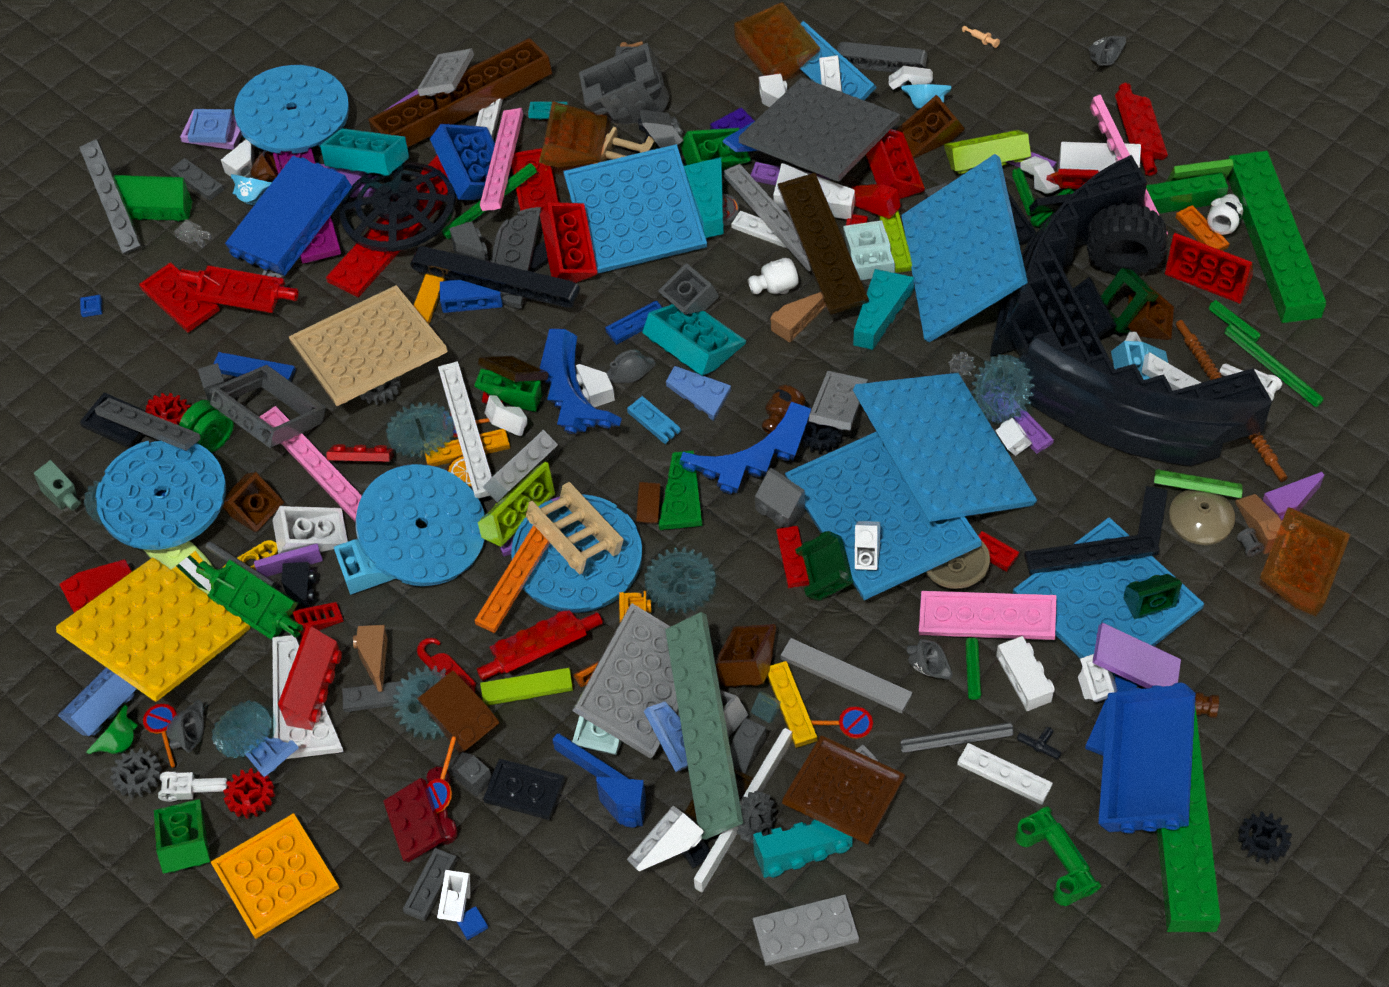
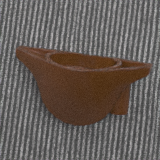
M264 150L255 160L251 168V175L254 178L269 182L277 177L278 171L272 152Z

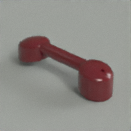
M443 767L430 769L426 776L427 783L434 779H440ZM447 770L445 781L450 785V775ZM446 807L438 813L446 838L445 841L440 843L442 845L453 843L458 833L455 822L448 818Z

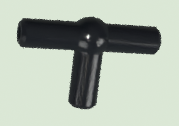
M1045 727L1038 739L1022 732L1017 736L1018 741L1032 747L1036 752H1043L1055 759H1059L1061 756L1060 750L1046 744L1053 734L1051 727Z

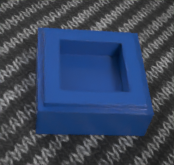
M100 295L80 298L82 317L102 314V298Z
M476 906L464 913L463 922L456 921L467 940L488 929L485 920Z

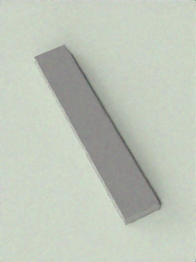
M790 638L780 655L781 660L787 661L901 714L912 697L911 691Z

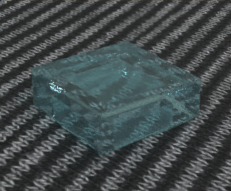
M761 691L756 698L751 713L771 723L781 702Z

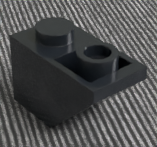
M309 562L283 563L281 582L285 593L301 607H311V602L315 600L314 589H312V583L316 582L315 570H311Z

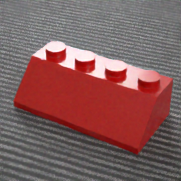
M890 129L866 154L876 183H882L898 189L899 199L923 192L925 187L904 133Z
M547 202L540 213L551 276L576 283L597 275L584 203Z
M306 626L278 702L287 726L313 730L315 723H318L320 720V708L322 703H325L327 700L329 683H332L334 680V669L336 664L340 663L342 656L337 641L311 626Z

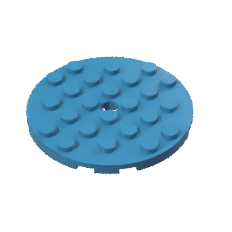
M287 65L262 72L241 89L234 106L237 126L246 140L256 147L269 152L281 153V151H292V154L307 152L308 148L316 145L320 147L322 143L344 127L349 111L348 96L343 85L328 72L306 65ZM295 106H296V109H291V110H288V109H287V107H288V108H291V107H295Z
M145 441L127 449L116 457L104 471L105 475L102 481L98 483L96 490L98 515L106 530L115 539L134 548L160 550L175 547L194 539L213 523L224 504L226 481L222 468L214 455L197 443L185 451L163 441L151 443ZM160 490H166L165 496H157L156 493Z
M404 465L383 473L365 490L356 513V534L364 554L369 557L379 571L388 577L392 576L402 580V583L432 586L455 579L465 570H468L475 562L485 540L481 538L477 523L485 515L479 499L475 498L473 490L456 475L430 465ZM421 519V521L426 523L427 527L423 529L418 528L415 522Z
M585 494L581 495L624 540L619 554L612 556L607 550H603L588 558L584 571L580 575L574 568L569 566L567 560L551 543L548 545L523 589L538 603L558 611L570 610L572 613L588 612L611 604L619 599V592L625 593L631 587L641 567V538L633 520L628 514L618 509L616 504L600 497ZM549 500L538 507L542 508L554 501ZM563 506L546 516L554 523L572 514V512ZM527 517L521 522L513 538L512 559L533 527V524L528 521ZM577 520L560 529V531L566 537H569L586 527ZM590 535L573 545L577 549L584 551L599 543V541L593 535Z

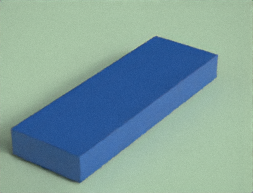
M656 300L605 327L606 333L617 345L642 332L649 312L663 307Z

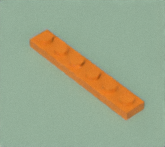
M534 525L476 617L475 625L493 633L497 631L550 544Z

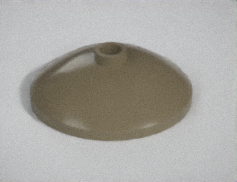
M1189 489L1177 495L1172 501L1169 509V521L1174 531L1186 541L1199 545H1211L1221 542L1230 535L1235 524V512L1230 502L1224 496Z
M981 541L982 546L926 571L932 581L943 587L958 589L974 585L986 575L989 569L990 554L988 548Z

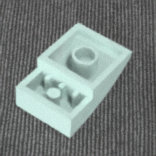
M882 220L843 226L846 246L860 280L872 279L875 269L895 273V263L890 251V242Z
M579 716L572 742L579 747L616 755L622 741Z

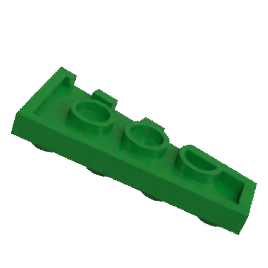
M693 450V451H683V452H686V453L694 454V450ZM683 452L672 453L659 530L702 526L696 470L694 472L687 471L682 468L683 465L679 464Z

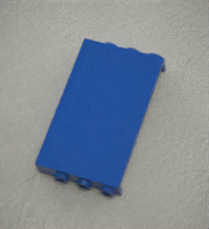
M292 156L225 244L230 250L229 253L237 259H244L251 265L257 264L266 271L269 269L285 276L352 188L351 184L344 174L338 173L333 168L328 169L319 163L309 162L306 158Z
M1174 683L1172 686L1154 685L1146 689L1131 688L1130 691L1108 693L1098 823L1108 832L1134 833L1135 830L1153 832L1158 828L1177 830L1179 827L1189 826L1196 693L1186 684Z

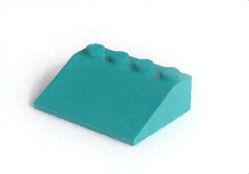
M673 304L649 312L642 332L651 341L656 342L666 352L671 353L680 362L688 365L694 372L702 376L715 371L746 343L745 339L705 311L684 315Z

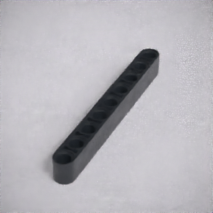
M425 246L418 247L410 262L411 268L420 273L449 280H462L496 291L566 308L573 307L580 292L579 285L569 280Z

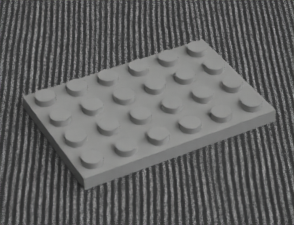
M631 603L572 711L651 759L660 742L644 710L662 702H666L675 713L678 709L665 631L670 626Z

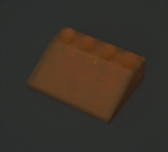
M783 2L734 23L735 40L764 76L781 74L782 80H785L820 51L818 44Z
M552 101L539 163L557 168L599 163L607 116L596 115L587 110Z
M1288 507L1260 579L1294 607L1316 616L1326 602L1351 534Z

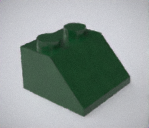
M1168 573L1161 576L1154 575L1147 580L1141 582L1134 581L1128 584L1123 598L1133 618L1137 619L1176 607L1182 583L1179 579Z

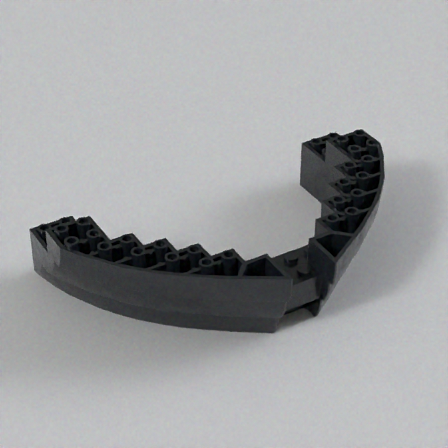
M1129 155L1101 170L1073 192L1028 242L1022 253L1028 283L1003 297L997 316L990 356L1016 349L1020 358L1016 363L1015 370L1009 373L1006 389L1056 421L1094 441L1129 454L1167 463L1192 466L1219 458L1223 443L1263 432L1272 401L1254 368L1174 391L1164 374L1144 380L1136 364L1117 369L1114 368L1068 281L1063 267L1072 265L1074 247L1088 244L1089 224L1092 218L1099 214L1104 208L1108 209L1112 205L1120 206L1122 203H1126V205H1132L1133 203L1138 204L1140 207L1143 206L1147 181L1133 156Z

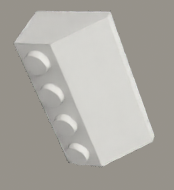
M1061 142L1057 172L1059 169H1090L1100 172L1116 162V155L1114 151H1110L1107 143ZM1125 144L1129 154L1133 156L1140 168L1141 144Z

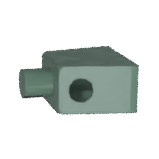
M51 460L34 472L41 492L59 509L62 510L68 507L70 510H75L80 506L81 501L77 498L78 495L73 483Z

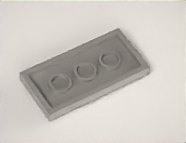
M472 48L438 54L417 89L419 95L433 96L440 92H453L474 56Z
M827 371L810 412L809 421L818 425H828L841 430H850L860 405L853 392V388L856 384L867 383L868 379Z
M846 895L752 918L765 966L859 942Z

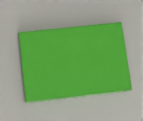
M1225 159L1174 166L1166 182L1223 173L1226 180L1234 166L1233 160Z

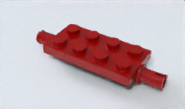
M1122 83L1115 97L1129 143L1141 144L1140 163L1143 164L1145 174L1152 176L1157 173L1154 160H1164L1168 156L1149 98L1133 94L1130 83Z
M207 266L205 271L199 270L198 272L181 269L179 275L181 282L196 283L197 289L194 294L196 300L273 313L276 303L280 298L297 301L299 296L297 288L284 287L285 282L283 278L214 266Z
M570 610L561 611L547 620L539 621L536 625L526 630H520L515 635L507 639H501L490 646L491 653L495 657L494 661L476 668L477 673L482 681L498 673H508L586 636V631L603 624L602 619L597 612L579 620Z

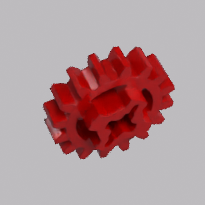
M161 393V397L154 395L153 400H148L145 412L179 425L182 416L191 405L187 404L186 399L180 400V395L173 397L172 393H169V396Z
M250 768L248 773H245L242 769L240 770V776L232 775L233 782H226L229 789L223 790L225 795L223 799L226 805H228L229 811H234L237 817L242 813L245 818H249L250 813L257 817L259 810L266 812V804L272 805L270 798L275 797V793L272 790L275 787L269 775L264 777L259 771L254 773L253 768Z

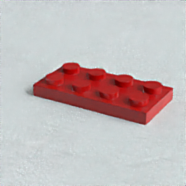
M547 147L514 153L511 164L513 175L529 163L533 164L536 168V173L516 188L520 211L534 207H541V210H543L547 202L559 203Z
M170 262L141 282L139 286L147 296L189 333L220 311L216 303L196 300L194 294L197 286L194 283L181 282L179 280L180 270Z

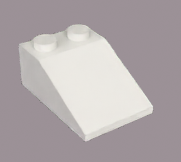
M279 506L273 518L278 554L313 544H318L320 552L333 550L334 546L348 542L342 508Z
M672 806L627 860L638 871H641L687 851L691 846L695 847L702 839L701 834L704 831L683 812Z

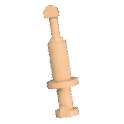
M967 26L962 27L964 33L965 31L970 32L973 37L982 40L984 45L990 43L994 48H997L1000 44L999 39L991 38V33L987 32L985 34L976 29L971 30Z

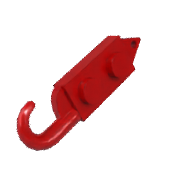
M1059 169L1058 172L1047 175L1046 180L1059 185V188L1078 189L1099 171L1090 169Z
M426 638L418 644L417 654L439 680L453 670L475 693V682L448 654L439 653L430 657L426 653V645L430 643L440 645L441 642L439 640Z

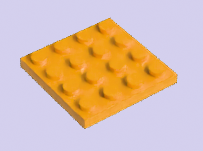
M294 813L211 861L213 868L255 939L340 889Z

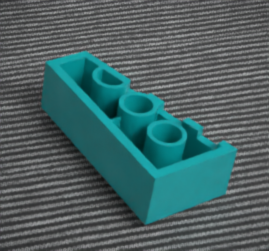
M721 157L684 166L705 238L724 234Z
M879 269L874 270L867 291L869 303L862 305L854 329L853 346L871 350L875 348L885 334L886 328L890 323L892 324L898 311L905 305L907 298L913 294L914 277Z
M815 819L810 825L800 822L794 824L790 830L782 831L781 827L772 829V834L762 836L761 832L753 834L754 855L764 878L769 876L777 877L786 870L802 868L806 863L814 860L822 861L828 855L836 852L838 854L844 853L852 847L853 837Z

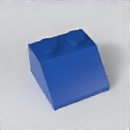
M597 776L596 783L599 800L616 821L630 828L643 826L646 806L644 780Z

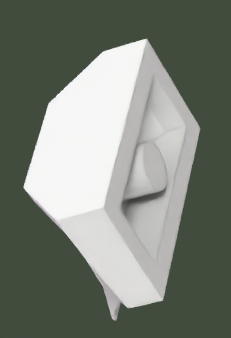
M1092 654L1080 659L1082 670L1078 679L1084 699H1092L1094 702L1107 699L1108 693L1117 692V687L1111 671L1092 663L1094 655Z

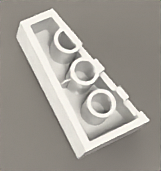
M783 163L781 164L773 194L774 202L780 209L786 210L777 184L810 173ZM817 176L833 216L836 218L852 219L855 207V190Z

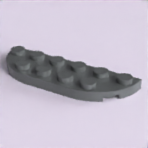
M541 207L521 210L517 212L518 215L509 221L507 219L501 225L494 243L491 257L492 263L530 271L541 220ZM500 292L502 303L522 309L524 297Z

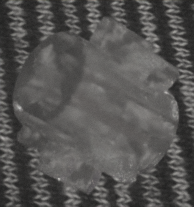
M960 352V355L952 354L953 358L948 362L951 368L950 373H959L961 378L964 375L970 376V372L975 368L973 363L974 357L967 356V352Z

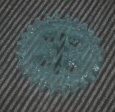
M999 354L998 357L992 356L991 362L984 361L985 368L979 367L980 375H974L978 380L977 382H972L976 389L972 390L971 393L976 394V397L973 399L978 402L977 405L987 420L1003 423L1011 418L1014 419V416L1021 417L1020 410L1027 411L1024 405L1025 403L1031 404L1028 396H1034V394L1029 392V390L1035 387V385L1029 384L1033 376L1027 375L1030 369L1025 368V362H1021L1019 358L1010 355L1004 356Z
M419 402L417 407L411 404L410 409L403 407L404 412L397 411V417H391L392 422L387 423L388 429H386L391 448H395L397 453L402 451L403 456L410 453L411 457L415 453L422 457V454L425 452L429 456L431 450L438 452L437 447L444 448V442H450L449 437L453 436V430H455L453 418L450 416L449 411H445L444 406L438 408L437 403L431 407L430 402L425 406H422V403ZM416 418H418L420 421L421 428L425 436V441H422L420 432L415 421Z
M676 547L674 548V553L666 550V556L658 554V561L652 559V566H647L644 581L647 595L651 596L652 603L657 601L659 608L665 605L667 612L671 607L674 608L675 613L678 612L679 608H682L683 612L686 613L687 607L695 611V604L702 607V599L709 601V594L714 593L713 587L716 586L715 572H713V565L709 564L708 558L702 559L701 552L695 556L694 549L689 553H686L685 547H683L681 552H678Z
M425 666L422 673L416 668V675H412L410 672L407 673L408 681L401 678L400 682L403 687L396 686V691L400 695H393V699L399 701V703L393 704V709H399L400 711L395 714V718L402 717L399 725L407 724L406 732L413 729L414 737L419 732L422 733L424 740L427 734H431L433 740H435L436 733H439L442 738L444 737V733L438 725L429 719L430 715L417 698L411 697V694H416L418 697L421 696L423 693L417 688L419 684L427 683L431 688L446 676L445 668L440 673L437 672V666H434L432 671H429L428 667ZM416 703L420 705L421 710L414 714L408 710V707Z

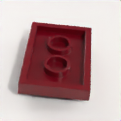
M419 778L383 800L403 861L410 862L446 840L426 780Z

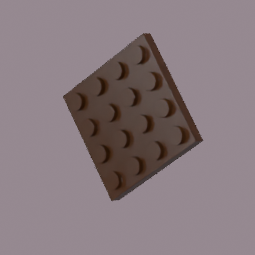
M821 735L783 797L782 804L861 842L869 844L900 788L905 774Z

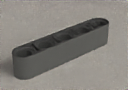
M841 42L837 45L836 49L857 69L896 72L903 66L926 68L928 57L927 53L921 49Z

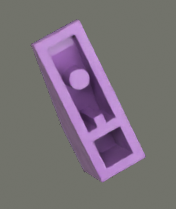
M1320 472L1264 494L1262 501L1279 516L1282 523H1287L1296 516L1320 488L1324 474Z

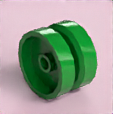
M201 400L188 408L182 416L179 426L199 433L201 440L197 444L213 453L220 449L230 438L234 422L210 405L209 400Z

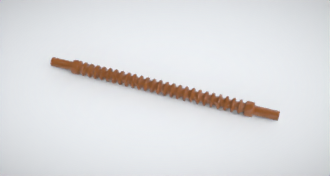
M1183 320L1177 321L1176 326L1185 338V344L1192 351V354L1195 355V359L1201 364V368H1204V372L1210 377L1209 379L1213 380L1222 377L1221 373L1218 372V368H1215V364L1212 363V359H1209L1210 356L1207 355L1196 335L1190 332ZM1257 433L1248 436L1252 440V444H1255V448L1258 449V453L1261 454V458H1264L1265 464L1272 468L1280 482L1285 481L1288 477L1277 462L1278 457L1276 454L1273 453L1272 449H1269L1270 445L1266 444V440H1263V435Z

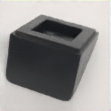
M701 839L695 847L691 846L689 850L681 854L689 865L695 868L705 861L710 850L704 840Z

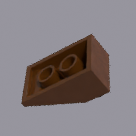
M937 95L896 129V131L904 133L914 159L951 142L965 130L963 125Z
M775 624L738 626L732 629L715 661L721 686H757L764 683L770 670L776 632Z
M453 670L417 698L448 740L451 741L453 736L456 737L454 747L458 753L467 750L500 723L487 705Z

